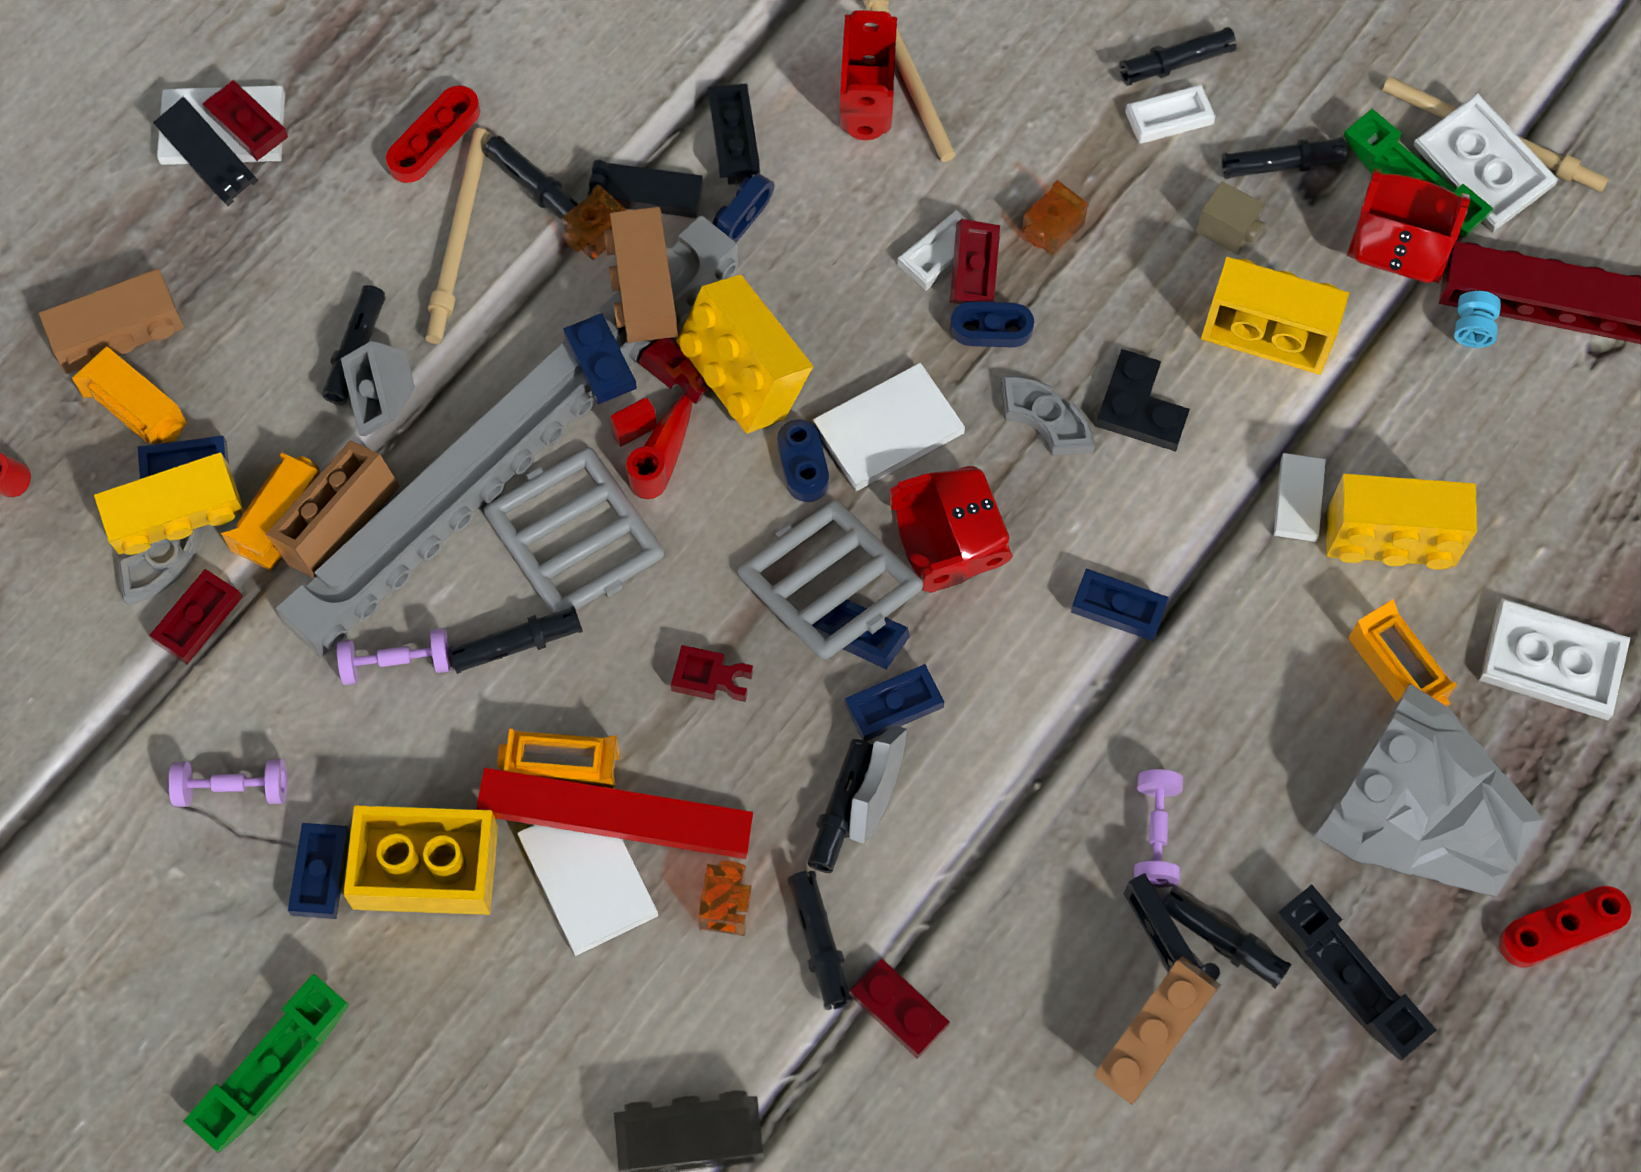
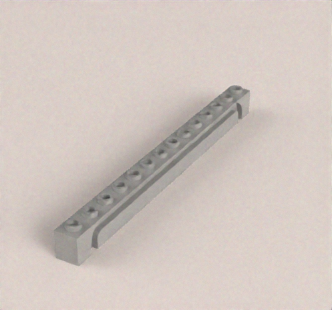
M702 215L678 236L679 241L671 249L666 247L677 327L681 322V318L691 310L702 286L730 278L738 268L737 243ZM618 291L591 317L600 313L603 314L630 367L634 362L638 363L642 353L659 339L633 343L627 342L626 327L617 328L614 303L622 302L621 291ZM565 340L319 567L314 572L316 577L306 587L301 584L275 608L283 624L317 656L321 657L328 650L336 649L337 642L344 641L348 631L360 620L368 619L376 612L380 601L389 592L398 590L407 583L411 572L422 561H429L435 557L440 551L443 542L454 531L459 532L471 522L474 513L485 502L490 503L494 501L503 491L505 483L515 474L525 472L533 463L534 456L546 445L551 446L555 444L562 436L564 428L576 417L581 418L589 412L595 398L567 341Z

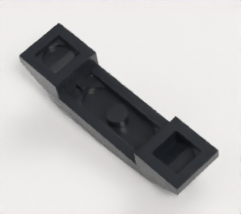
M1312 884L1276 913L1296 948L1329 991L1367 1032L1400 1061L1405 1059L1437 1031L1406 993L1401 996L1398 995L1339 926V923L1342 921L1341 917Z

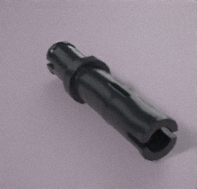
M1225 27L1222 30L1166 48L1160 45L1150 49V53L1120 61L1119 68H1126V70L1120 71L1121 79L1126 86H1130L1133 83L1154 76L1164 78L1169 76L1173 70L1228 52L1232 53L1236 51V44L1230 45L1229 43L1236 41L1235 34L1230 27Z
M494 136L485 144L484 155L494 161L512 179L532 194L533 201L539 207H547L563 221L562 218L580 204L561 189V182L555 177H547L530 160L510 145L503 136Z
M1343 137L1316 142L1300 139L1294 145L1223 153L1221 160L1222 169L1226 168V171H1223L1225 179L1298 168L1301 172L1310 171L1313 166L1334 163L1342 164L1347 160L1346 148H1341V146L1345 145V140Z
M364 285L362 287L339 350H335L331 356L330 363L332 368L322 390L323 398L330 403L345 405L347 402L349 391L341 358L369 342L386 299L384 291L372 285Z
M573 605L568 609L538 619L536 615L527 617L528 622L454 647H448L456 673H462L461 671L499 660L536 646L540 650L546 648L545 643L583 632L575 606Z
M851 740L825 814H820L816 825L819 831L807 863L808 866L823 873L833 872L844 839L850 837L852 798L864 781L873 750V745L864 740ZM852 780L849 790L846 791L849 781Z
M797 872L791 875L787 881L791 887L800 924L811 957L807 961L809 970L816 974L824 1002V1010H831L832 1005L834 1010L846 1007L853 1002V999L849 993L841 965L845 962L843 952L836 948L827 912L816 880V872Z
M1174 885L1170 890V894L1168 893L1162 901L1173 919L1231 957V964L1237 968L1243 965L1271 984V987L1274 989L1277 988L1292 964L1256 942L1258 939L1256 935L1251 932L1248 935L1244 934L1179 890L1177 886Z

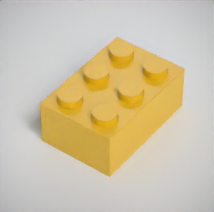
M1227 256L1201 340L1321 375L1338 335L1350 292L1340 290L1329 283H1316L1299 278L1288 271H1275L1258 266L1247 259H1234Z
M741 274L701 287L676 340L683 354L690 359L704 378L706 384L715 392L728 409L729 414L738 422L746 434L784 421L814 367Z
M1343 474L1326 510V557L1339 558L1342 562L1359 563L1364 560L1382 561L1388 566H1403L1408 563L1425 564L1428 568L1435 570L1456 567L1477 533L1476 483Z
M354 805L344 886L346 900L353 910L490 915L498 838V825L493 811Z

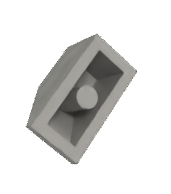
M370 341L341 358L360 436H367L395 420L415 389L406 350Z

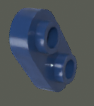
M760 173L755 174L752 178L746 177L739 185L734 200L728 207L722 206L718 210L712 224L737 243L767 206L774 191V182Z
M965 302L954 309L951 316L950 331L957 342L966 346L1020 347L1026 344L1032 336L1034 317L1027 307L1018 303ZM966 325H974L977 327V330L969 331L964 327ZM1014 326L1019 331L1009 332L1006 330V327Z
M802 419L791 420L780 428L777 436V447L786 486L789 493L795 499L802 502H813L823 497L829 486V472L820 435L812 423ZM800 434L806 439L802 442H795L791 438L794 435ZM804 472H812L815 476L812 479L806 480L800 475Z

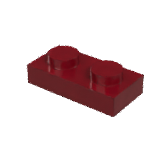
M234 80L202 103L205 112L256 161L260 160L288 138L285 127Z
M961 219L956 223L949 303L994 302L1001 225Z
M204 569L150 633L149 637L153 643L187 665L243 597L239 590L207 569Z
M882 958L850 991L852 999L917 1059L950 1024V1021Z

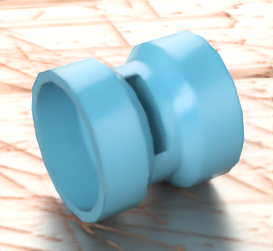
M1470 291L1461 295L1457 307L1460 319L1455 324V340L1464 346L1483 348L1494 344L1498 333L1495 319L1500 315V299L1496 295L1485 291Z

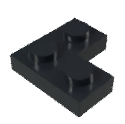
M1121 349L1096 421V427L1176 452L1190 409L1150 396L1161 365L1160 360Z

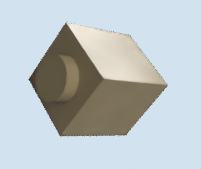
M1221 181L1201 211L1196 232L1238 255L1246 242L1254 244L1265 225V222L1260 220L1265 204Z

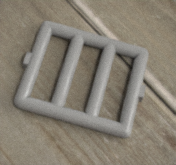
M590 447L583 448L546 471H543L541 467L526 475L527 482L489 503L484 509L485 516L552 614L568 609L573 605L578 610L604 593L608 598L623 589L622 583L658 562L664 556V549L597 453ZM586 467L598 484L597 486L521 531H516L506 513ZM605 500H609L620 518L540 565L527 546ZM629 532L633 534L643 549L641 552L566 597H561L550 581L551 578Z
M836 500L828 502L792 528L788 524L775 533L777 540L743 563L738 569L739 577L823 660L830 659L867 630L871 634L875 633L886 625L884 619L886 616L919 593L923 588L922 580L849 510ZM832 520L847 532L774 586L760 574ZM859 545L873 557L872 560L801 612H798L786 600L787 597ZM886 570L900 583L899 586L827 639L812 626Z

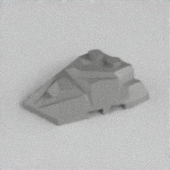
M1409 684L1386 719L1385 723L1387 726L1343 796L1337 798L1314 837L1355 862L1372 864L1392 869L1402 874H1412L1449 886L1497 897L1544 819L1502 772L1478 741L1474 739L1450 708Z

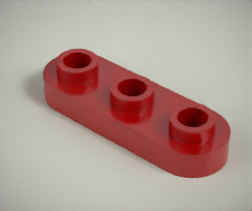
M453 86L446 89L388 149L386 162L389 172L395 180L403 183H412L420 180L477 121L480 115V105L476 93L471 88ZM460 109L466 110L465 112L460 114L455 113L457 110ZM434 136L440 137L438 140L435 141L429 140L431 137ZM408 163L414 164V165H412V166H410V167H403L404 165H406V164H408Z
M1600 886L1512 921L1500 935V951L1504 958L1512 965L1522 968L1532 967L1618 932L1630 920L1631 904L1627 896L1615 887ZM1602 902L1611 903L1615 909V914L1605 912ZM1561 918L1570 919L1574 924V930L1565 929L1561 923ZM1520 935H1529L1533 939L1534 946H1525L1521 942Z

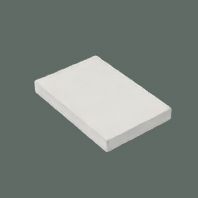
M283 86L242 87L283 125L285 104ZM223 87L162 89L160 116L184 96L242 162L281 161L282 143L256 161L205 112L202 103ZM159 130L157 158L160 165L189 164Z
M1478 93L1414 141L1413 146L1446 182L1455 189L1465 184L1494 208L1493 212L1482 221L1492 232L1496 231L1553 188L1558 181V178Z
M921 363L813 419V425L817 428L821 440L856 492L961 436L965 430V426Z
M1502 598L1497 605L1479 681L1608 721L1614 713L1630 637Z
M533 825L517 833L575 956L658 917V911L622 839Z

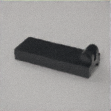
M743 83L708 87L720 178L728 179V185H734L738 176H743L745 179L746 177L752 178V175L760 173L748 85Z
M184 96L153 122L228 207L234 202L233 199L250 184L253 186L259 181Z
M595 160L592 165V175H590L588 197L599 189L601 206L630 210L660 207L661 214L697 218L703 188V175L620 165Z
M1144 873L1130 880L1124 891V896L1167 970L1170 971L1176 961L1184 956L1217 981L1220 976L1219 967L1214 963L1199 966L1146 874Z

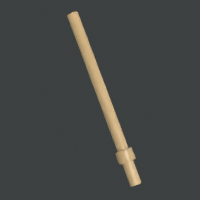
M863 0L868 11H885L890 13L887 7L889 0ZM897 28L895 62L942 162L950 161L955 157V151Z
M1391 76L1388 77L1382 91L1442 119L1457 109V107ZM1518 136L1547 168L1557 172L1556 177L1569 183L1573 179L1600 193L1603 192L1609 180L1608 177L1580 165L1581 160L1566 154L1563 157Z
M477 128L473 132L437 290L431 293L428 311L431 313L425 339L432 344H440L442 342L447 318L453 314L456 301L453 295L484 161L485 155L483 150L489 139V132L482 128Z

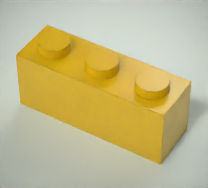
M221 452L94 494L108 542L119 555L122 553L127 555L142 553L151 547L150 544L164 539L180 540L186 538L193 533V529L208 524L211 526L224 525L234 520L235 515L245 512L230 466Z

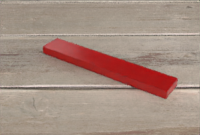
M485 767L476 810H492L496 819L746 859L748 854L753 819L752 811Z

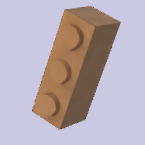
M660 207L610 213L612 229L604 230L607 255L616 254L617 265L609 266L612 292L621 291L622 302L614 303L617 328L626 327L628 343L678 337Z
M159 268L39 313L52 351L65 374L73 370H81L106 346L117 355H123L137 346L153 340L166 339L174 332L185 329Z
M350 440L266 535L288 566L315 578L314 572L370 521L400 485L379 453Z
M1182 956L1173 965L1094 1073V1076L1133 1105L1218 991L1221 984Z

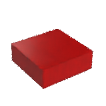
M643 398L610 416L613 437L620 447L654 430L657 426L655 408L648 398Z

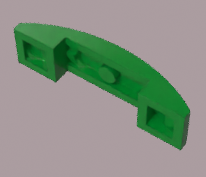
M1372 108L1344 132L1343 136L1371 173H1373L1374 168L1382 170V173L1404 175L1431 182L1458 196H1461L1462 193L1469 195L1470 202L1459 235L1466 237L1493 212L1494 208L1465 184L1455 189L1401 145L1399 139L1402 133Z
M313 973L281 1009L285 1012L282 1018L223 1085L215 1084L183 1122L216 1152L220 1153L251 1126L293 1082L333 1031L349 1003Z

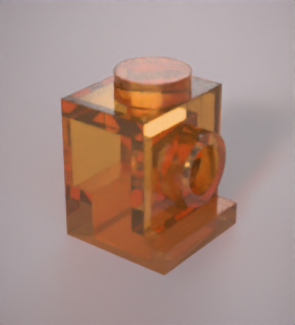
M1057 180L1052 184V188L1024 214L1021 232L1025 234L1027 240L1033 246L1043 248L1053 256L1084 226L1088 203Z
M599 184L592 189L593 194L562 218L565 231L563 236L566 242L576 252L582 250L591 260H594L606 250L604 230L612 229L610 213L626 211Z
M720 861L719 865L707 864L698 914L700 930L745 936L746 916L741 915L740 912L748 913L752 893V885L745 884V865L734 861Z

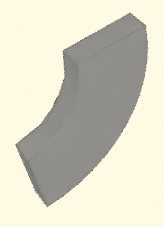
M1002 376L1001 385L1005 420L1022 422L1036 429L1047 441L1051 455L1094 453L1095 443L1090 426L1074 403L1070 404L1065 398L1052 391L1053 387L1045 383L1024 377Z
M203 526L193 529V533L186 538L180 540L164 539L150 544L151 547L142 553L118 560L123 600L127 605L141 602L160 593L182 575L198 550Z
M892 725L874 741L872 756L864 781L852 798L849 828L850 840L865 843L879 824L899 774L906 742V728Z

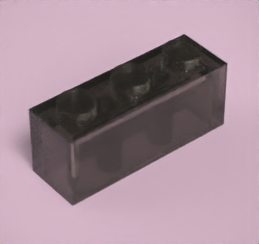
M747 1091L724 1092L719 1094V1100L700 1102V1097L698 1096L678 1097L671 1100L672 1106L653 1108L652 1102H633L624 1105V1111L614 1112L619 1172H683L764 1162L757 1096L748 1097Z

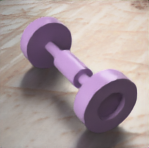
M445 628L431 629V647L410 650L409 646L380 649L377 650L376 655L356 657L352 640L337 642V659L342 684L351 685L358 683V666L375 663H378L379 667L411 663L413 658L429 656L433 657L436 673L450 672V653Z
M268 759L265 767V777L246 778L245 773L212 774L211 779H193L192 768L188 761L172 762L169 771V797L173 807L190 806L193 788H211L212 792L245 791L246 787L265 786L266 799L269 804H284L288 783L286 763L284 759Z
M1163 769L1142 771L1138 774L1137 790L1145 795L1155 796V811L1150 812L1149 844L1153 846V861L1135 864L1134 878L1145 873L1153 887L1176 886L1180 883V867L1176 864L1162 861V848L1167 845L1168 812L1164 811V797L1176 796L1182 793L1183 776L1177 772Z

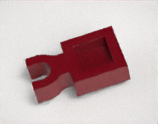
M674 337L659 339L642 353L638 362L642 367L670 389L675 384H678L682 387L686 397L693 403L697 404L701 400L705 390L708 392L712 391L690 359L683 354Z
M681 645L671 682V691L715 700L716 692L720 690L727 693L734 700L746 702L747 688L737 687L733 684V681L738 677L752 679L753 665L737 663L726 666L724 665L725 656L722 653Z

